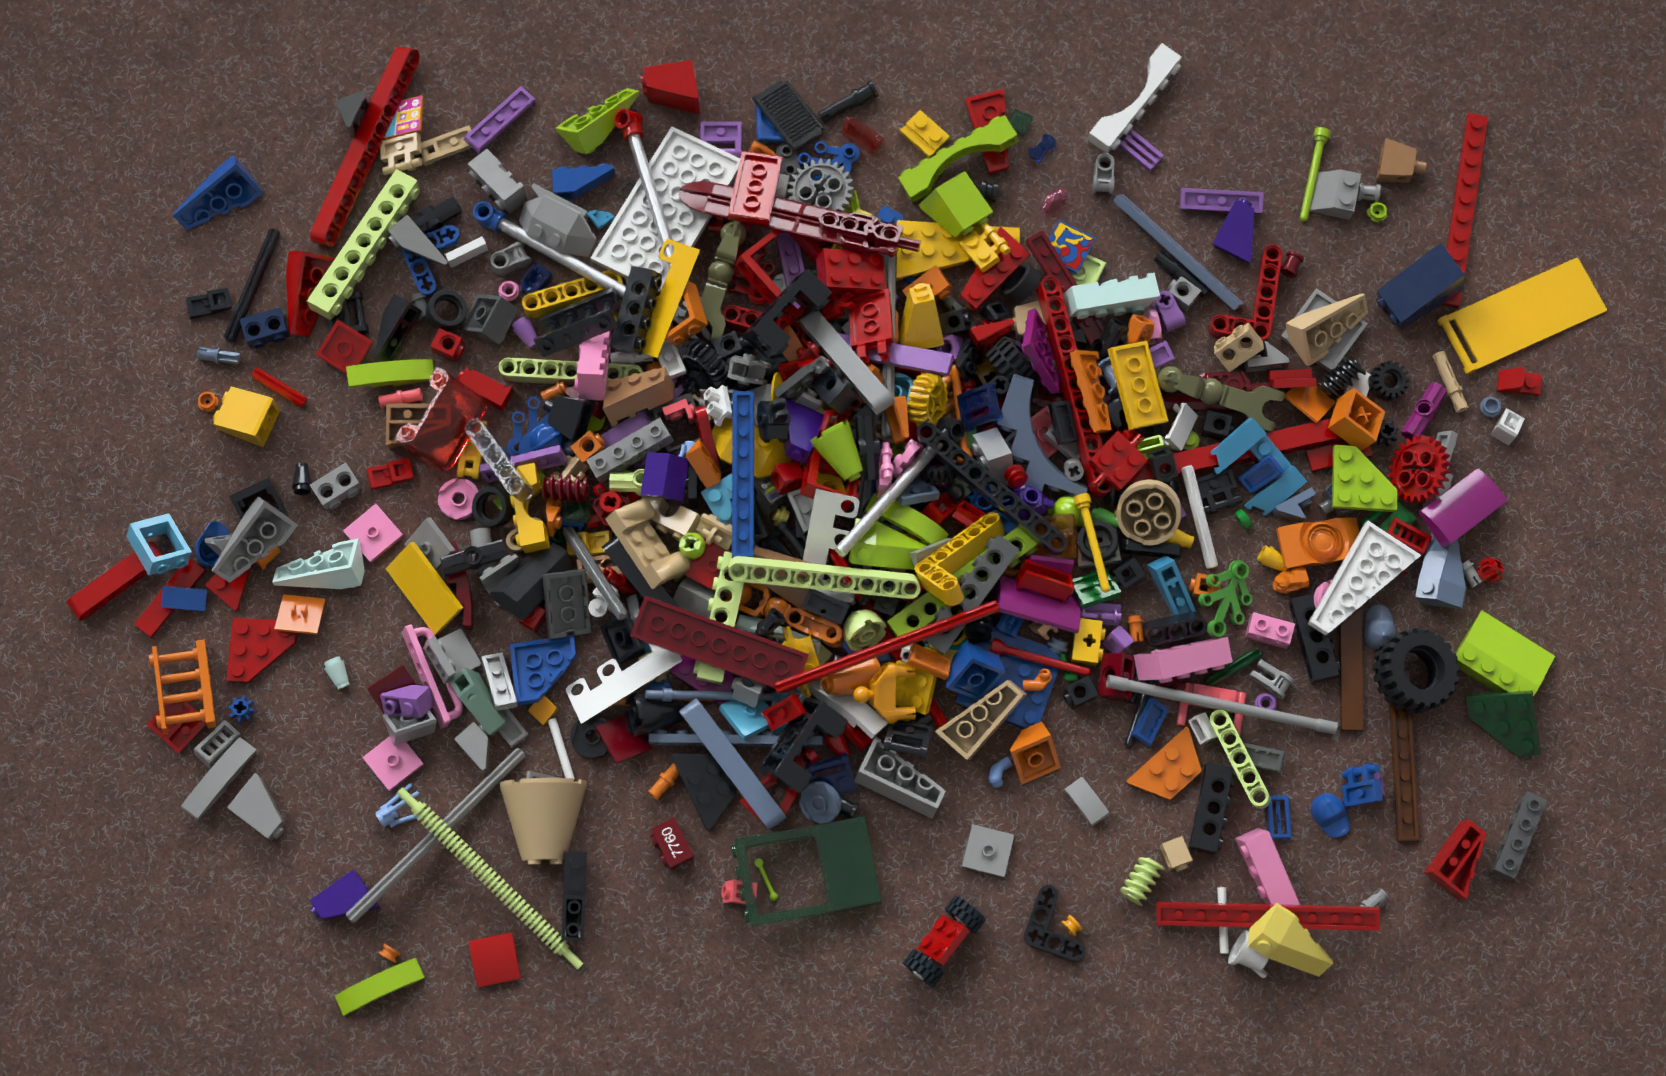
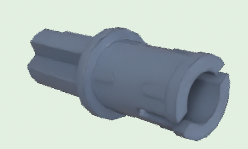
M199 347L197 359L212 361L216 364H220V362L239 364L240 354L222 351L221 348Z

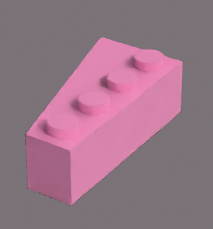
M612 330L583 341L579 345L580 358L577 361V378H575V390H578L579 399L604 400Z
M1228 637L1190 643V646L1187 644L1171 647V649L1151 651V654L1134 655L1138 680H1159L1160 683L1171 682L1172 677L1177 676V679L1190 677L1191 672H1194L1195 675L1207 673L1208 668H1212V670L1224 669V664L1233 662Z
M1256 828L1234 838L1247 863L1249 872L1258 886L1257 891L1265 903L1300 905L1269 831Z

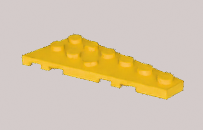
M897 220L896 225L904 227L902 237L919 240L921 245L919 252L899 248L896 256V281L912 275L913 277L918 276L921 273L927 272L935 265L942 270L972 261L960 247L959 242L974 231L982 235L984 231L981 229V226L975 225L973 227L974 230L966 236L960 234L954 237L938 223ZM993 226L997 231L1000 228L997 226ZM1002 227L1020 243V228Z

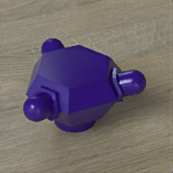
M1029 485L1013 488V493L1039 515L1044 514L1047 509H1053L1055 506L1053 500H1049L1043 493ZM1020 512L1018 514L1020 520H1029L1027 513Z

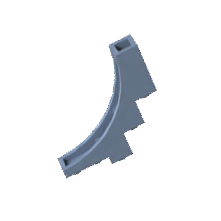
M1014 373L997 424L1001 425L1000 428L1005 431L1013 432V429L1017 430L1011 452L1014 460L1023 463L1025 460L1029 461L1026 470L1028 479L1024 485H1029L1042 492L1044 484H1046L1053 491L1060 492V489L1068 491V495L1072 497L1086 493L1087 485L1069 480L1065 473L1060 471L1042 450L1034 433L1030 414V398L1034 380Z

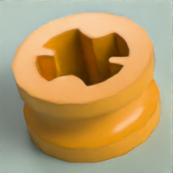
M1069 915L1067 917L1068 920H1063L1061 923L1075 937L1077 935L1076 932L1083 929Z

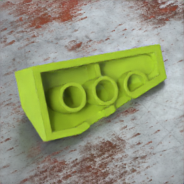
M855 518L854 526L861 520L860 518ZM876 521L850 550L849 561L852 564L915 570L909 553L927 545Z

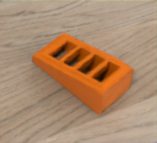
M906 396L893 397L895 403L884 410L895 444H899L909 437Z

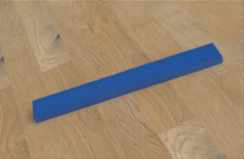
M733 391L732 558L735 556L754 558V392Z

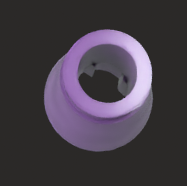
M524 316L512 324L513 332L529 349L534 347L536 344L533 340L537 335L530 319L528 320Z

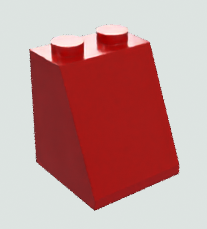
M692 60L643 67L644 75H640L644 96L648 95L650 103L695 114L700 113L699 96Z

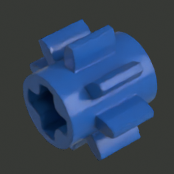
M244 695L239 700L233 698L234 703L228 706L233 711L230 717L234 719L238 716L239 723H242L243 719L251 721V714L256 713V710L251 708L254 701L249 700L246 702L247 699ZM244 705L246 710H242L240 713L238 708H242Z

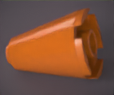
M876 658L823 677L821 679V687L829 695H853L857 687L864 686L869 689V681L881 666Z

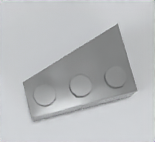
M488 149L468 163L470 170L468 174L475 182L479 181L483 185L481 189L488 197L492 196L496 200L494 204L501 212L504 210L509 215L527 201L524 185L521 182L517 184L512 178L513 174L510 171L507 172L502 167V163Z

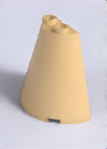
M526 778L518 782H514V780L500 782V789L522 861H528V865H540L541 860H550L551 865L563 864L565 851H569L587 787L586 780L580 779L578 782H574L572 778Z

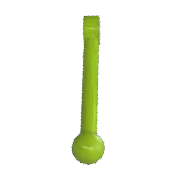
M758 858L755 860V866L759 868L770 892V899L776 901L778 894L773 891L765 873L763 860Z

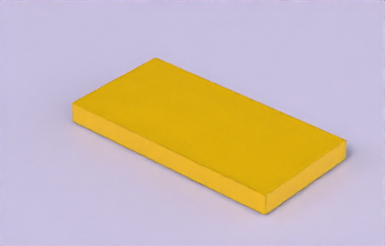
M1142 341L1107 349L1129 431L1169 422L1148 342Z
M410 542L387 566V572L434 635L439 634L463 609V606L415 542Z

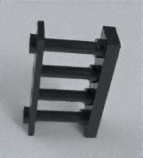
M610 288L541 316L539 322L546 334L534 338L533 341L542 356L546 357L618 328V324L611 312L619 310L622 301L615 288Z

